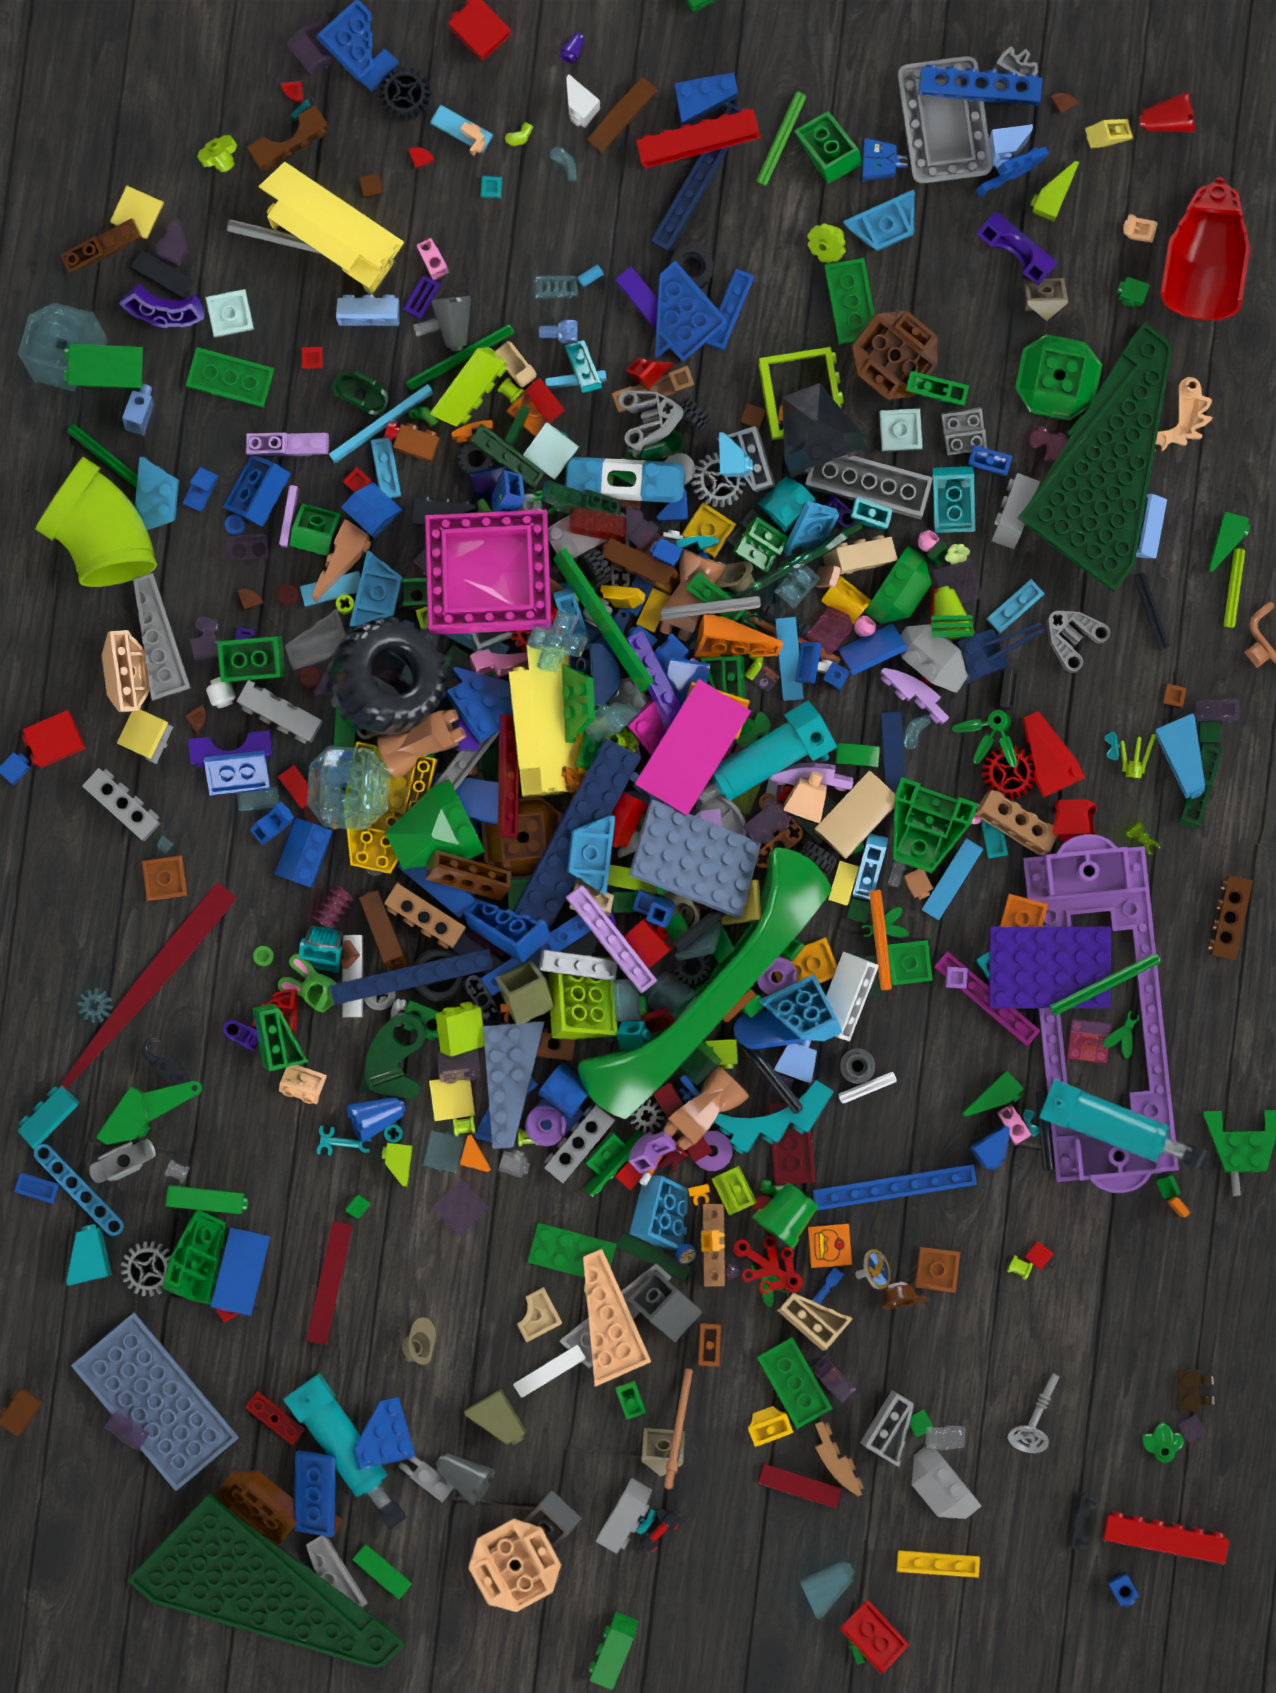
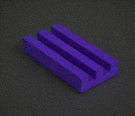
M423 275L403 310L422 320L441 284ZM427 281V286L412 310L410 307L424 282ZM434 285L435 287L433 288L431 294L425 302L422 310L420 311V313H418L417 311L420 305L422 304L425 296L427 295L431 286Z

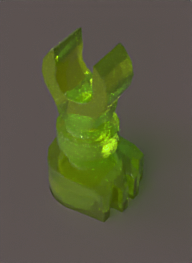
M1140 821L1135 823L1126 832L1129 838L1137 836V840L1145 846L1146 853L1154 855L1149 850V846L1154 844L1157 849H1160V845L1156 841L1151 840L1147 832H1143L1145 827Z

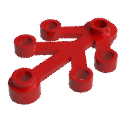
M773 1236L766 1237L763 1242L764 1247L767 1249L769 1261L750 1249L749 1243L745 1240H739L734 1244L733 1252L737 1257L742 1258L746 1256L764 1268L755 1271L751 1269L744 1270L742 1273L743 1281L751 1282L753 1279L776 1276L780 1279V1281L772 1283L767 1280L762 1281L759 1284V1291L761 1293L767 1294L769 1291L785 1289L790 1293H795L802 1288V1277L794 1271L792 1262L793 1250L787 1247L780 1253L781 1258L785 1262L786 1272L779 1268L775 1250L777 1241ZM767 1240H772L773 1246H769ZM739 1245H744L746 1250L741 1251ZM784 1251H788L790 1253V1257H785L783 1254ZM745 1273H750L752 1278L747 1279ZM790 1279H795L796 1285H791ZM762 1284H767L769 1289L763 1290Z

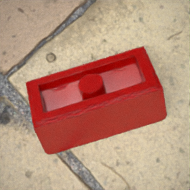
M540 378L524 391L548 423H551L565 412L562 405Z

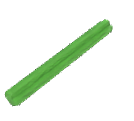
M796 92L757 178V182L762 185H767L805 101L806 96L800 92Z

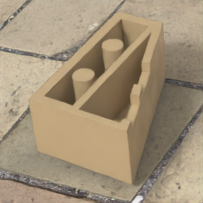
M884 535L873 537V541L866 542V539L854 541V545L848 546L847 543L838 544L836 549L823 555L825 566L840 567V574L847 573V575L852 574L854 571L868 570L891 564L897 561L892 537L884 538Z
M794 1293L777 1310L822 1351L832 1344L853 1319Z

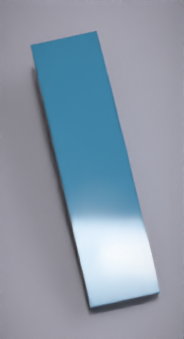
M967 838L965 839L923 906L922 910L937 920L941 918L984 848Z

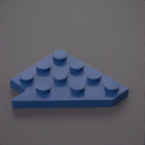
M674 261L660 274L655 356L658 358L670 347L684 362L729 321L677 261Z

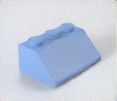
M1032 124L992 130L989 137L992 167L996 166V169H998L1004 162L1015 158L1028 142L1033 130Z
M343 295L337 301V322L339 326H399V299L395 298L394 295H383V298H375L374 295H363V298H355L354 295Z
M1147 494L1136 557L1156 559L1167 499L1154 494Z

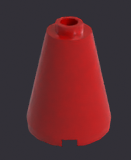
M1184 92L1143 110V115H1139L1141 127H1145L1146 131L1195 132L1194 114L1190 104L1189 92Z

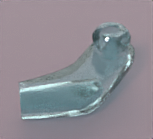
M554 147L550 152L551 158L564 166L568 181L578 180L575 159L563 149Z
M927 714L909 723L903 741L907 749L913 750L918 746L917 742L920 732L931 724Z

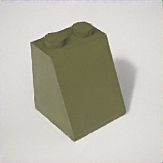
M532 960L495 978L510 1015L517 1026L527 1023L530 1019L545 1014L548 1010L554 1008L545 978Z
M502 1389L467 1408L464 1412L467 1417L506 1444L512 1442L515 1445L524 1439L523 1435L526 1430Z

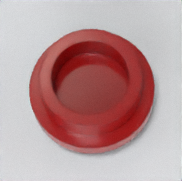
M398 422L388 423L384 437L389 438L388 441L392 442L393 438L396 439L400 427H397Z

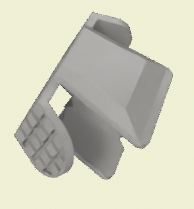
M144 1139L134 1145L130 1142L115 1146L98 1158L100 1161L90 1165V1176L95 1182L101 1183L106 1180H119L138 1171L143 1165L142 1163L155 1157L154 1146L148 1139ZM122 1154H126L130 1158V1164L127 1167H121L117 1162L118 1157Z

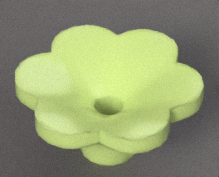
M954 544L948 549L945 559L951 565H956L959 562L966 561L970 551L963 544Z

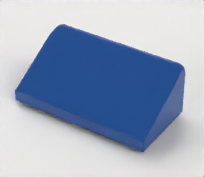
M973 445L968 466L1007 476L1012 455Z

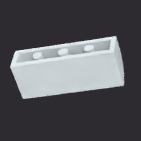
M362 935L343 936V943L345 940H350L359 952L360 957L349 969L343 968L342 982L364 977V936ZM363 999L342 1003V1017H363Z
M843 952L826 998L842 1029V1033L835 1037L850 1041L879 965Z

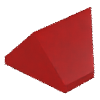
M639 357L625 372L648 391L675 362L649 361Z

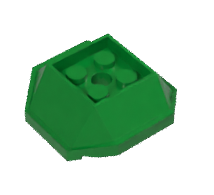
M1046 334L1023 348L1015 390L1030 414L1069 422L1086 411L1097 394L1102 363L1086 342ZM1054 372H1062L1064 379L1061 381L1056 380Z

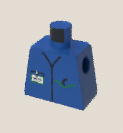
M864 139L862 181L892 178L895 176L896 167L907 168L908 156L896 155V145Z
M503 470L491 497L493 512L518 511L525 500L522 475Z

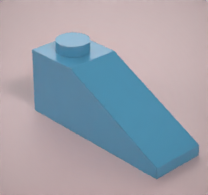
M871 833L867 836L852 894L853 897L870 901L869 893L876 888L887 848V837Z

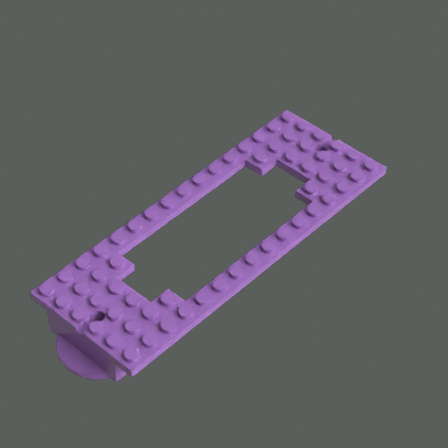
M1085 834L1073 837L1064 843L1056 854L1023 858L1027 899L1048 904L1042 927H1072L1070 915L1110 911L1112 931L1132 929L1135 962L1156 954L1145 846L1117 848L1109 839L1099 835ZM1084 867L1090 868V877L1084 875ZM1156 965L1137 975L1149 1091L1129 1093L1130 1109L1133 1112L1159 1121L1161 1124L1169 1125V1139L1176 1142L1158 968ZM1038 1008L1047 1093L1049 1094L1054 1079L1067 1084L1060 1014L1053 1015L1050 1008ZM1051 1122L1056 1182L1091 1180L1098 1188L1108 1192L1125 1193L1136 1190L1145 1184L1152 1173L1179 1170L1178 1158L1173 1155L1171 1156L1164 1152L1162 1155L1160 1154L1157 1162H1153L1076 1130L1067 1129ZM1118 1150L1121 1153V1158L1116 1162L1113 1154Z

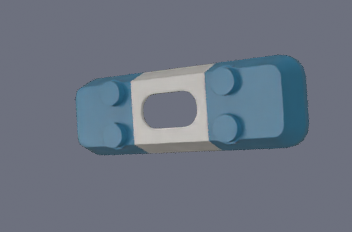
M572 457L566 465L564 488L569 496L576 498L677 503L682 499L684 493L685 470L681 464L676 462ZM614 470L632 471L637 479L632 487H616L608 484L607 476L609 472Z

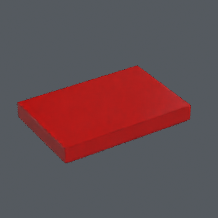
M866 1600L839 1628L880 1674L884 1673L909 1646L869 1600Z

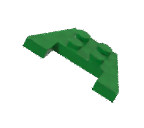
M1264 1110V1131L1223 1132L1222 1111H1203V1118L1206 1121L1208 1131L1213 1139L1225 1173L1267 1171L1276 1139V1110Z

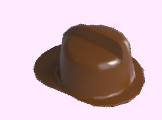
M898 1282L884 1288L886 1304L881 1309L889 1310L901 1306L920 1305L929 1302L930 1298L917 1296L912 1286L904 1282Z

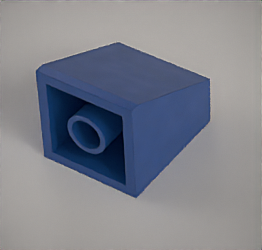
M374 482L356 491L341 507L374 539L402 511Z
M563 1062L551 1074L538 1093L540 1097L570 1119L589 1096L582 1084L580 1075Z

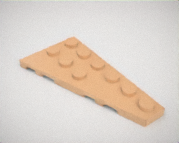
M602 1249L583 1257L595 1386L651 1362Z

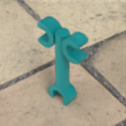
M324 1126L319 1128L321 1139L320 1145L317 1147V1154H321L322 1147H327L328 1155H331L333 1149L330 1145L359 1148L362 1152H370V1149L363 1148V1143L359 1140L332 1137L335 1133L334 1127H331L329 1134L323 1132Z

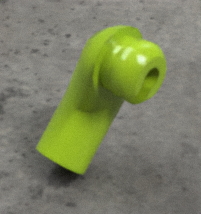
M524 123L520 132L508 133L505 137L506 143L511 146L524 144L533 126Z
M750 654L749 658L754 660V662L745 673V676L753 680L762 668L763 657H753Z

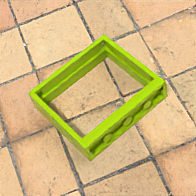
M831 347L759 358L758 366L771 441L784 439L783 430H779L769 364L825 356L831 395L841 408L840 404H843L842 392H838L837 384H840L839 373L834 370V364H837L835 352H831Z

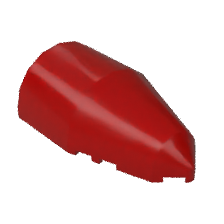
M1218 177L1213 183L1206 187L1202 186L1197 190L1186 209L1184 217L1179 221L1176 231L1170 237L1161 287V298L1169 309L1184 317L1197 320H1221L1230 318L1239 312L1243 302L1250 257V244L1239 194L1234 188L1229 187L1223 178Z

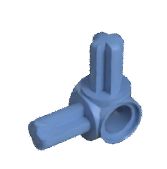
M563 320L558 323V326H540L539 337L558 338L561 343L578 342V322L575 320Z

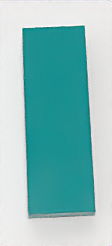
M585 341L565 345L566 353L582 393L602 388Z

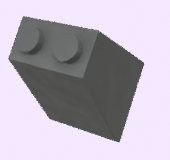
M657 1270L648 1277L629 1299L649 1321L674 1342L682 1336L702 1313L691 1300Z

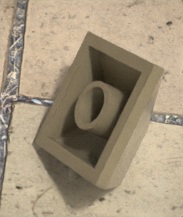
M1064 278L1044 279L1038 286L1030 279H1024L1025 310H1035L1046 321L1068 303Z
M644 1428L642 1462L659 1476H663L667 1473L665 1467L666 1462H669L674 1430ZM682 1431L677 1458L678 1467L683 1465L685 1431Z

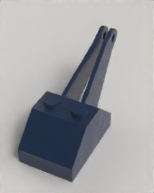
M625 608L617 609L611 614L612 619L622 634L630 617L628 610ZM599 630L587 645L568 649L569 665L572 666V669L580 670L584 675H589L593 678L594 707L604 705L620 686L619 664L615 661L616 654Z
M1041 623L1034 624L998 639L994 629L955 643L954 645L961 650L965 671L968 674V678L962 686L1008 667L1009 664L1005 655L1043 633L1044 630L1041 629L1029 634L1004 649L1001 648L999 641L1033 630L1041 626Z

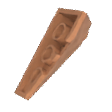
M346 519L333 543L335 544V551L327 557L325 566L327 570L326 572H321L312 593V599L315 602H318L362 557L363 552L367 553L370 548L369 535Z

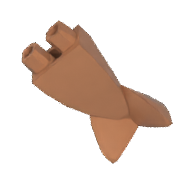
M683 549L679 563L681 583L665 607L703 603L685 587L698 571L715 583L722 575L726 564L703 558L687 549ZM701 615L662 619L661 616L660 632L670 635L673 626L679 627L681 629L677 638L687 642L692 633L696 631Z
M456 710L438 711L427 717L422 724L410 732L390 737L379 735L377 743L388 771L394 777H402L411 771L418 756L437 753L459 745L458 742L463 740L466 734L462 727L454 730L451 723L459 720Z
M716 1065L707 1075L702 1087V1094L678 1109L668 1119L669 1122L663 1129L670 1137L677 1130L684 1135L677 1142V1145L683 1151L692 1144L695 1145L714 1122L719 1111L733 1109L749 1098L745 1090L719 1065Z

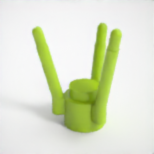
M1155 734L1151 736L1142 764L1138 762L1141 737L1137 738L1134 761H1129V765L1127 764L1125 743L1123 740L1120 742L1123 761L1122 771L1126 772L1125 777L1141 778L1142 774H1145V767L1154 743Z

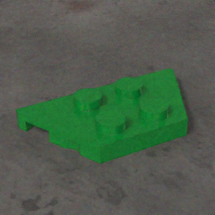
M562 665L565 742L574 743L576 741L575 736L578 733H583L587 725L591 724L595 719L593 678L589 675H584L580 670L572 669L571 665Z

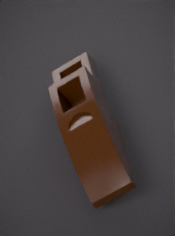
M131 218L98 237L94 236L60 256L68 272L72 273L127 248V245L142 238V235L135 220Z

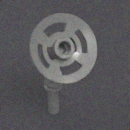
M1052 1373L1043 1393H1040V1398L1038 1397V1402L1035 1403L1036 1408L1028 1426H1018L1010 1430L1008 1440L1016 1449L1027 1453H1040L1047 1449L1049 1440L1042 1431L1036 1429L1043 1410L1047 1408L1046 1405L1049 1404L1050 1396L1060 1378L1057 1374ZM1021 1439L1024 1443L1030 1444V1446L1022 1444L1018 1440ZM1041 1439L1044 1440L1042 1444L1037 1445L1038 1443H1040Z

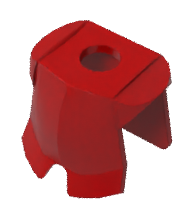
M1087 799L1058 800L1054 803L1057 812L1052 833L1059 835V840L1067 842L1073 837L1085 834L1096 835L1093 819L1097 810L1096 804Z

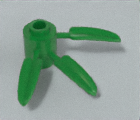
M996 710L989 715L988 721L982 722L981 719H973L958 723L952 727L953 732L960 733L981 730L982 726L989 725L993 730L990 735H985L974 755V764H979L994 742L992 737L997 731L1002 736L999 742L1007 762L1011 767H1016L1017 761L1011 739L1005 735V731L1011 725V719L1005 712ZM1001 717V722L996 724V720Z

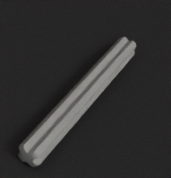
M229 220L227 225L229 232L320 253L293 234L235 220Z
M756 596L665 607L661 609L662 619L754 609L761 606L760 597Z

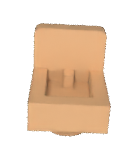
M464 122L461 127V133L475 142L470 149V153L472 155H475L476 152L480 153L486 145L484 142L486 140L485 135L480 132L481 129L474 123L469 125L467 122Z
M1129 214L1128 219L1124 223V234L1133 240L1152 243L1158 223L1156 221L1139 219Z

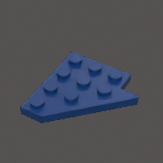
M454 667L451 672L459 684L447 690L445 695L480 743L499 732L500 714L513 715L510 682Z

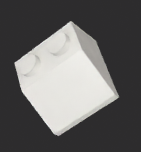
M568 75L566 79L570 120L577 126L581 124L585 128L600 110V100L573 77Z

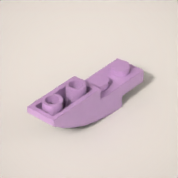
M328 433L247 434L246 454L311 456L312 454H328L329 451Z
M887 668L881 670L880 673L883 675L881 679L888 686L892 684L896 689V695L901 700L906 699L909 701L914 696L916 704L921 709L926 708L931 713L929 717L936 724L940 722L943 725L949 719L936 704L941 697L926 684L900 671Z
M824 763L792 764L770 778V780H774V783L778 785H785L787 783L795 786L800 777L809 780L811 772L816 771L823 775L820 782L822 785H832L840 791L852 790L853 777L836 774L835 765Z

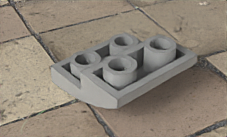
M981 407L941 413L947 455L971 452L973 445L987 449Z

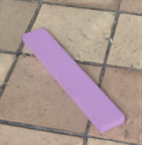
M580 885L566 897L640 993H643L657 981L583 885Z

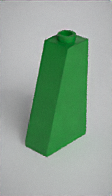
M170 1185L168 1186L166 1206L243 1214V1210H247L248 1198H245V1193Z

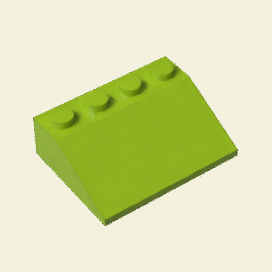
M490 347L478 348L430 414L456 427L462 424L465 426L471 418V415H469L474 408L477 409L482 404V396L485 392L489 393L495 386L493 381L497 376L501 377L507 370L505 365L508 361Z
M589 956V957H596V958H603V959H610V960H612V958H610V957ZM548 971L549 993L554 1008L550 1009L552 1038L584 1039L617 1036L613 980Z

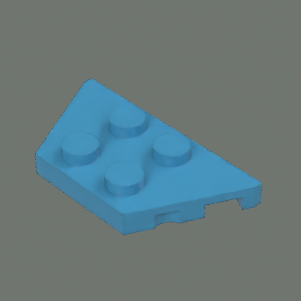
M914 190L909 191L843 221V224L877 252L914 234L915 192Z
M140 457L135 509L146 529L150 530L175 521L179 480L167 474L159 466H155L147 458Z
M806 501L783 549L785 556L792 555L791 551L795 548L802 546L804 550L828 537L839 517L837 509Z
M370 551L366 553L350 621V627L353 628L377 618H383L384 620L394 617L402 585V576L393 571Z
M613 815L584 825L571 832L567 871L603 894L607 893L615 816Z

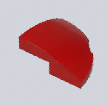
M288 989L273 994L272 997L274 998L267 1004L263 1003L261 1006L268 1004L277 1006L290 1027V1031L295 1032L298 1012L297 990ZM253 1020L252 1024L254 1027H256L255 1020Z

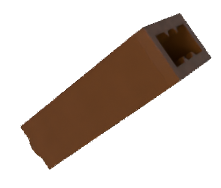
M612 538L602 547L601 553L604 555L605 561L607 560L608 563L672 596L680 581L679 574L674 567Z
M379 891L364 893L359 899L388 971L409 967Z

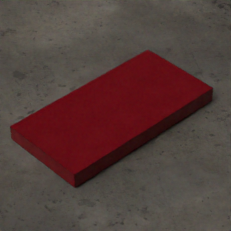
M785 1103L768 1104L769 1115L780 1112L788 1106ZM791 1123L779 1143L774 1141L771 1144L775 1186L786 1185V1183L815 1182L811 1130L809 1133L804 1131L801 1134L792 1128L794 1124Z

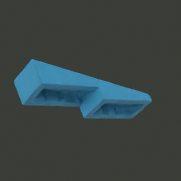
M569 587L554 592V598L559 613L562 616L561 619L564 623L571 648L587 645L590 642V638L573 589Z
M796 617L775 619L777 639L783 641V646L779 653L783 701L803 699L802 683L795 682L799 661Z

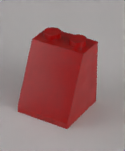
M646 917L628 932L624 939L646 967L650 969L674 948V941L663 927L647 921Z

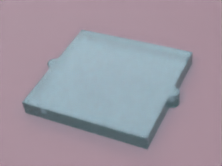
M431 1131L423 1165L437 1168L438 1171L445 1170L456 1173L464 1138L450 1135L449 1132L444 1134Z

